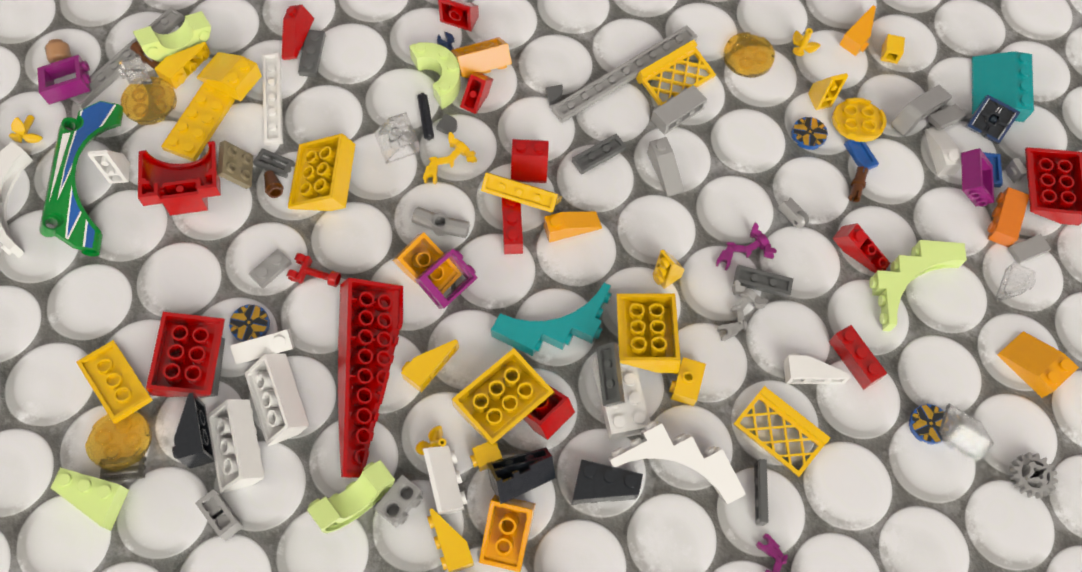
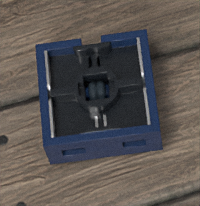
M986 95L965 127L977 134L982 132L985 134L984 138L999 144L1020 111L990 95Z

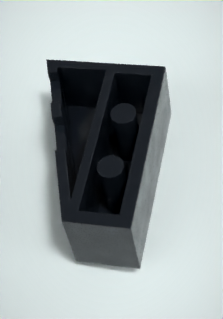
M546 447L487 463L490 484L500 505L556 478L553 458Z

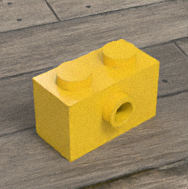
M685 357L682 358L679 372L674 373L677 375L676 380H672L670 385L671 400L691 406L695 405L706 367L705 363Z

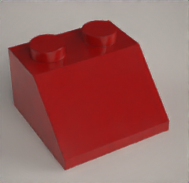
M438 0L440 22L472 31L479 17L478 5L462 0Z
M512 139V180L529 183H547L549 141Z
M551 386L549 387L554 393L523 419L536 433L546 440L575 413L569 398Z

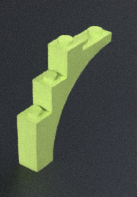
M919 240L912 248L911 256L899 255L891 263V271L878 270L870 278L869 286L872 288V295L879 296L878 305L881 306L879 321L882 324L883 331H891L897 325L898 307L907 285L918 276L933 270L959 268L967 260L965 243Z

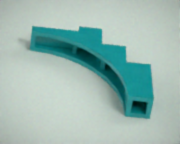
M604 282L597 294L586 305L561 318L546 321H527L500 313L491 328V337L531 356L536 351H540L543 342L563 350L565 344L569 346L573 335L592 344L595 338L599 339L603 330L600 328L602 322L600 318L604 311L602 306L604 303L608 304L612 293H610L611 285Z

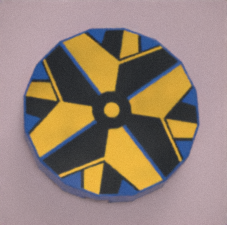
M803 117L797 120L791 131L792 139L798 143L797 145L807 150L817 149L825 143L828 136L824 123L813 117Z
M248 304L234 311L230 318L229 327L234 337L244 342L266 335L270 327V319L262 307Z
M925 404L912 411L909 427L916 439L933 445L942 442L948 437L951 431V422L948 415L936 405Z

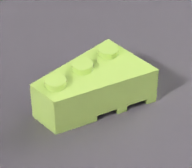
M64 468L59 469L51 486L52 490L95 523L110 531L129 492V489L119 484Z

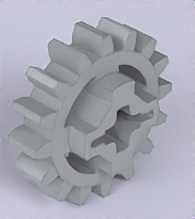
M1029 452L1016 457L1017 459L1011 462L1014 467L1009 468V471L1014 473V475L1010 479L1016 481L1013 485L1014 487L1019 486L1021 488L1019 493L1027 492V497L1035 496L1038 499L1050 495V491L1056 489L1053 484L1058 483V480L1053 476L1058 473L1051 470L1054 465H1048L1046 457L1040 459L1038 453L1032 455Z

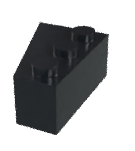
M581 459L571 505L636 500L640 492L643 474Z

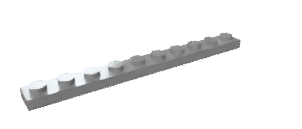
M686 25L552 106V112L563 123L635 79L642 69L690 41H697L698 36Z

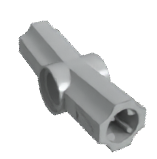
M418 206L413 212L411 219L413 223L433 230L438 236L446 234L462 238L468 236L469 221L449 218L444 213H434Z

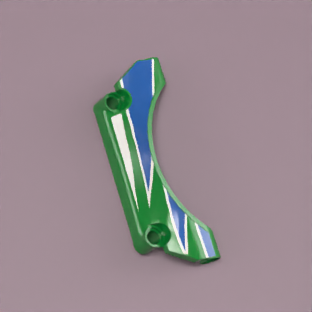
M99 101L80 110L77 114V119L67 117L62 120L57 134L39 231L43 236H55L73 249L81 250V253L87 256L100 255L103 235L87 215L80 202L76 189L75 173L78 158L84 148L103 132L121 126L124 108L119 104ZM46 224H51L54 228H49Z

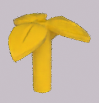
M811 28L806 29L804 36L798 31L794 32L793 44L799 46L792 50L796 56H803L804 50L812 53L821 46L819 43L809 42L813 33Z
M28 115L24 123L19 117L13 120L11 130L15 133L9 134L12 140L22 143L23 138L28 143H37L43 139V137L37 134H28L35 120L34 116Z
M441 425L432 428L429 432L428 438L430 443L424 440L417 443L415 450L418 454L424 455L423 449L444 447L446 445V440L442 438L443 430Z

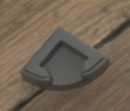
M563 84L546 87L545 91L549 105L555 104L563 94Z

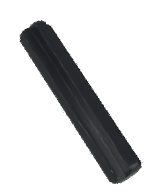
M425 93L418 94L417 99L424 139L430 141L434 139V131L428 96Z

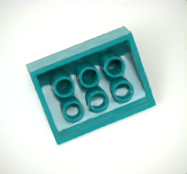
M1013 51L973 56L972 114H974L986 95H990L1020 111L1015 121L1025 122L1034 111L1032 54Z

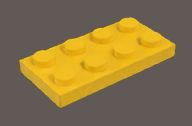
M114 340L76 361L115 424L153 401Z

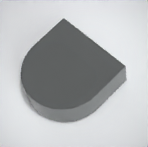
M444 114L436 129L444 134L454 133L457 130V120L448 114Z

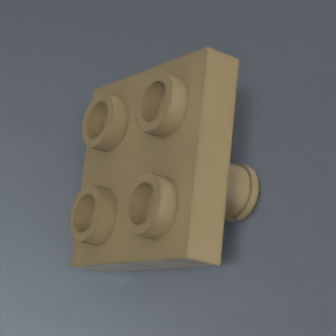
M225 140L220 142L217 167L218 176L245 189L252 187L253 155Z

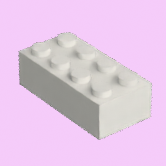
M593 357L592 369L609 440L642 434L641 431L645 429L644 425L650 422L637 367L620 363L625 402L605 407L602 402L598 359Z

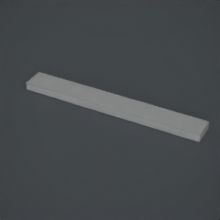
M170 7L149 26L157 34L164 35L171 32L185 18L177 10ZM134 38L90 77L89 92L71 97L70 100L84 109L135 64L140 57L130 47L137 39Z

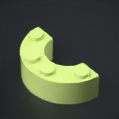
M201 11L185 16L183 25L177 31L170 34H157L152 30L151 26L135 30L133 34L149 58L162 62L169 55L202 42L206 43L210 37L211 25Z
M419 42L410 45L411 59L418 71L433 70L441 76L433 84V92L441 109L446 108L456 99L461 88L460 67L457 58L450 50L435 43Z
M381 460L366 465L357 481L351 482L342 493H336L330 498L325 496L321 500L318 498L309 504L307 511L323 533L336 531L353 522L372 508L390 490L395 479Z

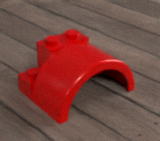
M215 141L208 142L209 149L203 158L186 164L163 162L152 157L147 150L139 151L138 199L143 206L163 204L170 216L207 211L208 197L221 195L220 178L217 174V147Z

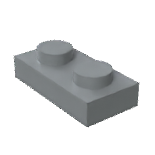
M277 249L253 269L249 276L261 288H265L292 263Z

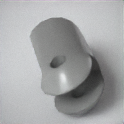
M791 197L788 201H783L777 207L795 227L802 228L809 223L808 214Z

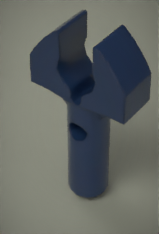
M444 32L447 42L442 40L438 34V45L450 51L454 49L452 43L455 40L452 34Z

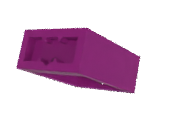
M78 54L37 68L39 94L50 105L89 92L91 78L88 73L90 67L87 61H83ZM76 73V78L54 84L55 79Z
M980 148L962 152V191L975 207L994 203L993 165Z
M450 249L420 274L415 281L439 309H444L478 277L475 275L476 271L474 268L463 261V255L458 250ZM449 258L466 279L444 297L428 276Z

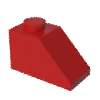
M479 72L471 74L460 107L476 114L489 94L493 78Z

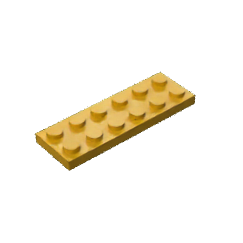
M203 83L161 145L162 149L195 162L236 99Z

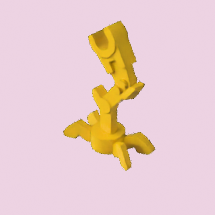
M449 132L450 148H455V150L447 157L437 158L434 156L429 158V166H426L423 175L424 183H427V179L432 177L433 184H436L438 165L449 163L452 168L454 160L460 154L466 156L467 162H477L476 152L470 151L462 141L454 138V134Z

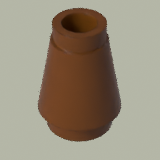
M266 171L264 173L265 193L271 198L280 197L283 194V185L274 171Z

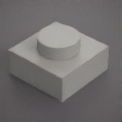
M1019 158L1013 159L1005 167V171L1013 183L1019 182L1027 174V170Z

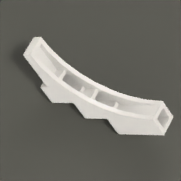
M12 141L0 151V243L2 244L0 248L9 256L13 253L20 258L24 251L15 243L10 234L7 224V203L14 183L33 160L22 148Z
M651 421L644 425L645 429L641 431L644 439L637 438L629 443V447L625 449L620 447L612 451V456L608 457L613 467L645 458L679 462L703 475L727 504L746 495L723 449L712 446L704 450L702 455L694 438L689 434L685 435V433L678 435L674 438V442H671L661 422Z

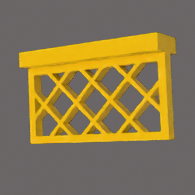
M695 40L690 41L639 71L636 77L637 82L644 85L658 105H663L667 102V100L662 102L659 93L668 94V99L671 95L675 97L680 94V92L672 91L673 85L682 86V90L693 85L697 88L715 77V72L697 50L698 44ZM695 55L698 59V64L689 62V57ZM676 65H685V71L675 70ZM688 66L697 68L696 74L688 73ZM700 69L706 70L709 75L706 77L699 75ZM663 72L672 73L671 80L662 78ZM674 75L684 76L683 82L675 81ZM686 77L695 78V83L693 85L686 83ZM648 81H658V87H652ZM661 82L669 83L670 89H661Z
M489 172L485 173L481 188L483 192L551 213L554 212L555 206L562 199V196H559L558 193Z
M765 386L733 424L798 477H800L823 446L830 440L828 435ZM758 400L765 404L766 413H755L754 404ZM770 415H779L782 418L783 426L771 427ZM756 416H767L768 427L757 428ZM744 417H753L754 428L746 429L740 424L741 420ZM786 428L798 430L799 439L788 440ZM772 429H783L785 440L773 441ZM758 430H769L770 441L762 442L758 438ZM803 441L813 442L817 446L813 452L805 453ZM788 442H800L801 453L790 454ZM785 443L787 454L778 455L775 452L774 444ZM802 456L803 465L799 470L791 465L790 457Z

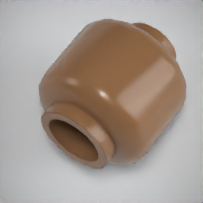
M52 39L45 46L46 57L49 63L72 57L69 45L61 39Z

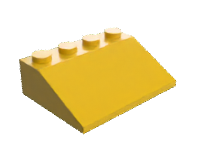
M343 133L299 144L288 208L334 211L346 208L356 144Z
M675 293L617 294L620 363L656 373H678L681 359Z
M513 348L453 397L452 403L462 417L493 445L550 397L554 391Z

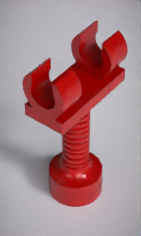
M297 253L294 258L297 264L302 265L299 272L290 269L286 275L289 280L300 284L303 283L306 274L327 280L328 285L337 287L341 280L340 272L331 271L327 273L310 268L313 262L311 257L301 253Z

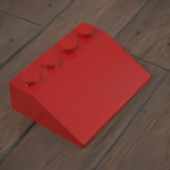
M1026 147L1025 156L1030 212L1059 224L1079 226L1082 223V152Z
M162 312L146 385L149 395L188 397L189 393H194L196 396H211L225 324L224 318Z

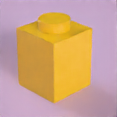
M888 34L882 44L881 61L898 64L904 54L905 37Z
M489 442L473 447V455L470 456L473 467L478 466L480 472L488 469L487 463L503 459L497 443L491 445Z

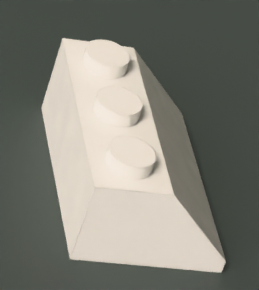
M449 446L423 449L438 514L443 516L464 510L463 504H467L465 492H460L458 484L462 483L460 472L455 471L453 463H457L455 451H450Z

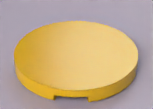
M863 98L845 99L844 102L835 107L832 114V122L835 129L842 136L857 142H868L881 136L886 127L887 119L882 109L880 110L871 104L872 101Z

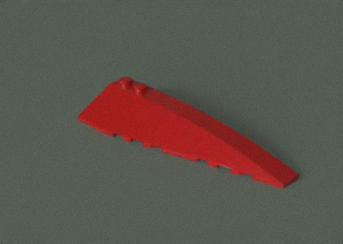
M347 278L340 284L338 423L341 477L359 478L368 460L369 446L373 440L375 423L378 421L379 408L383 402L390 375L389 369L393 363L395 346L398 344V335L403 324V286L355 278Z

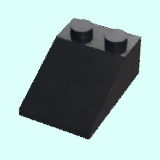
M194 393L188 394L174 436L175 446L172 447L174 458L190 469L214 462L206 407Z

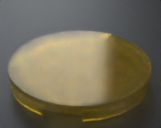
M748 32L739 33L731 37L723 51V58L727 67L735 74L747 78H755L766 74L774 63L775 51L771 43L764 37L761 38Z
M145 77L134 81L124 90L121 97V106L123 107L124 114L127 118L141 125H152L165 120V117L175 109L177 104V96L171 84L158 77Z
M137 412L132 413L116 424L107 414L92 426L93 429L89 434L85 447L88 457L98 467L105 470H121L135 464L145 455L151 444L152 430L146 419Z

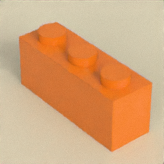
M1010 187L1003 193L1000 192L996 198L998 204L992 212V217L994 218L987 229L989 232L988 240L1006 247H1010L1018 240L1029 194Z

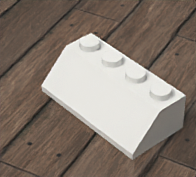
M286 354L263 355L244 374L266 445L271 446L299 435L309 427V423Z
M227 399L206 415L220 494L254 485L265 478L250 400Z

